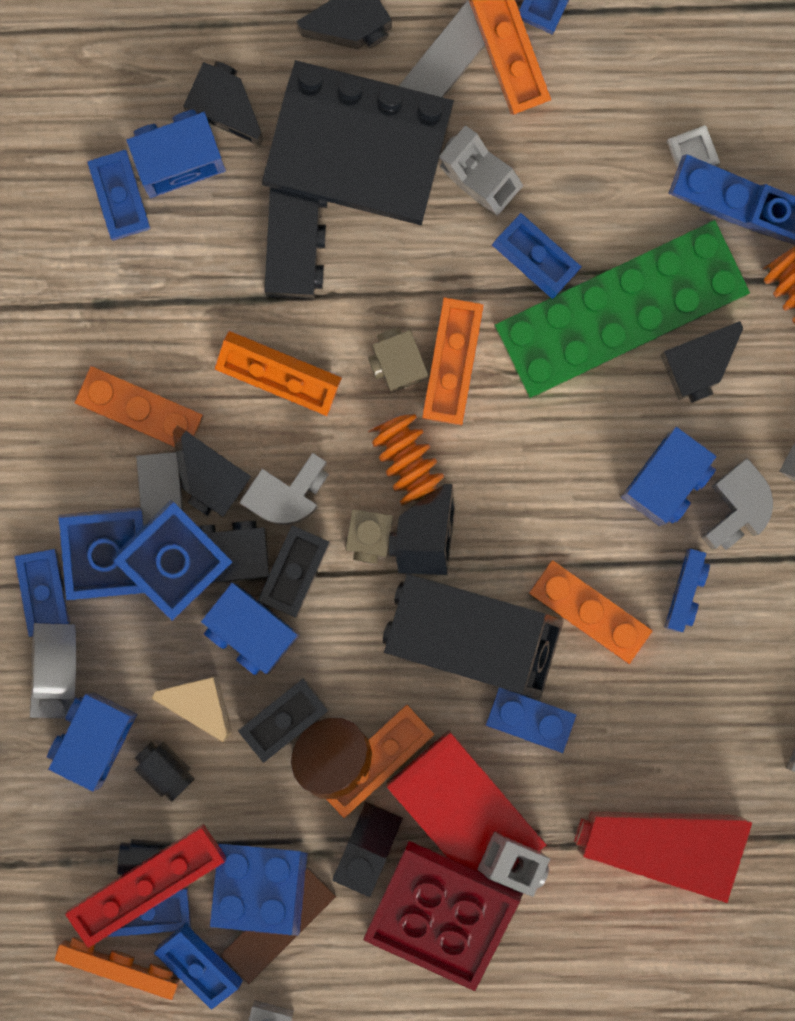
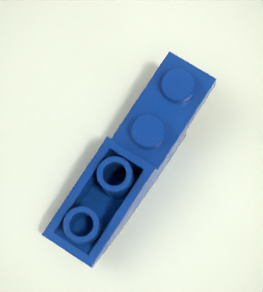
M688 154L681 157L668 194L699 206L700 211L757 233L795 245V196L767 184H756Z

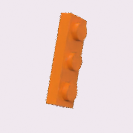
M469 0L510 114L514 115L550 101V94L516 1Z
M444 297L422 419L459 426L463 425L484 304Z
M228 331L223 341L214 369L325 416L328 415L342 380L340 376L231 331Z
M90 366L75 400L76 405L175 447L173 431L176 426L181 427L195 437L204 415L92 366Z
M553 560L528 593L627 664L632 662L653 632V630Z
M406 704L369 739L372 750L371 766L366 777L362 776L360 781L356 783L358 787L347 795L337 799L326 800L345 818L435 734Z
M72 937L71 942L64 940L59 944L55 961L172 1000L176 994L180 979L172 977L173 971L167 967L150 963L148 969L133 963L135 958L129 954L111 950L110 955L95 951L96 944L87 948L83 940L78 937Z

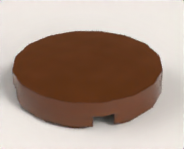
M326 718L312 724L300 735L293 748L291 767L294 778L304 790L320 799H337L351 793L358 787L356 783L360 781L362 776L366 777L370 769L372 750L369 739L355 723L343 718Z

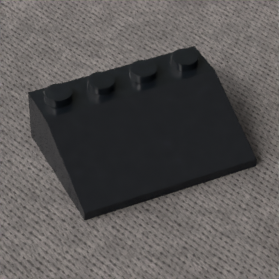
M295 60L283 98L262 185L422 226L440 160L439 156L442 153L454 100Z

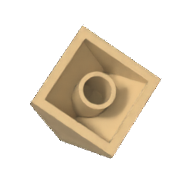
M219 676L155 691L151 698L222 742L227 740L232 733Z

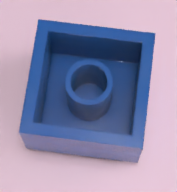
M196 110L179 113L172 118L173 123L160 128L157 127V124H149L133 131L134 137L126 139L140 180L150 199L226 172L205 111L199 114L196 113Z
M675 427L666 435L621 495V498L658 526L667 524L668 521L672 524L678 522L691 505V502L686 497L692 489L696 491L702 489L715 473L716 469L711 464L717 456L681 429Z
M172 500L111 557L121 570L172 621L232 563Z
M140 507L58 515L66 600L144 593L111 558L143 527L142 510Z
M236 583L230 584L201 621V623L208 627L203 634L222 649L230 645L238 651L240 655L236 661L254 675L258 674L260 670L265 674L270 673L300 636L298 632Z
M95 692L85 694L84 698H75L65 718L71 724L66 734L56 736L47 754V758L52 760L48 770L92 792L98 790L103 786L138 714Z
M218 844L226 856V861L216 867L210 927L299 936L308 853Z

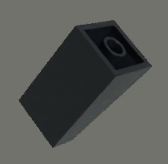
M406 575L405 582H400L395 593L394 603L398 606L394 619L388 622L384 630L383 644L386 645L384 653L541 699L564 620L414 575Z

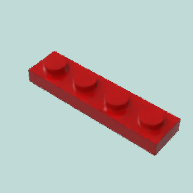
M202 824L69 908L65 916L87 948L223 864L226 861V856L206 826Z

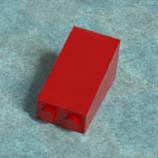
M450 730L387 782L388 790L447 858L477 872H480L477 869L494 832L541 853V849L546 846L542 838ZM518 857L516 858L512 869H514L518 865Z
M590 811L587 820L580 819L574 836V842L579 846V853L585 858L728 903L752 822L737 815Z

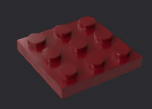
M408 841L363 941L476 991L521 901L523 893L495 882L480 872L414 842Z

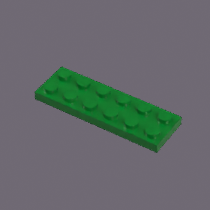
M713 220L556 295L554 299H547L495 324L494 327L528 398L531 399L749 295L750 291L716 221Z

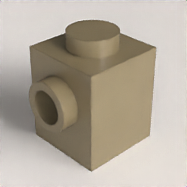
M400 327L377 335L379 342L372 344L374 355L369 356L368 360L376 380L384 377L390 394L428 379L429 375L411 330L402 333Z
M352 509L346 551L354 552L353 560L377 564L378 556L387 558L389 536L393 522L392 515Z

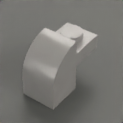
M466 125L457 135L449 139L444 147V151L439 156L442 161L440 168L470 197L496 216L502 212L523 187L513 168L490 153L478 134Z
M312 453L290 487L262 469L239 503L261 518L274 524L289 525L303 521L318 508L315 503L306 498V495L309 491L316 495L329 476L324 471L327 462Z
M746 458L712 485V488L732 510L729 515L701 537L712 550L717 549L720 545L725 550L730 548L744 536V533L740 530L743 526L753 536L759 535L771 518L773 510L771 489L761 473Z
M34 623L31 653L30 718H66L75 697V624Z

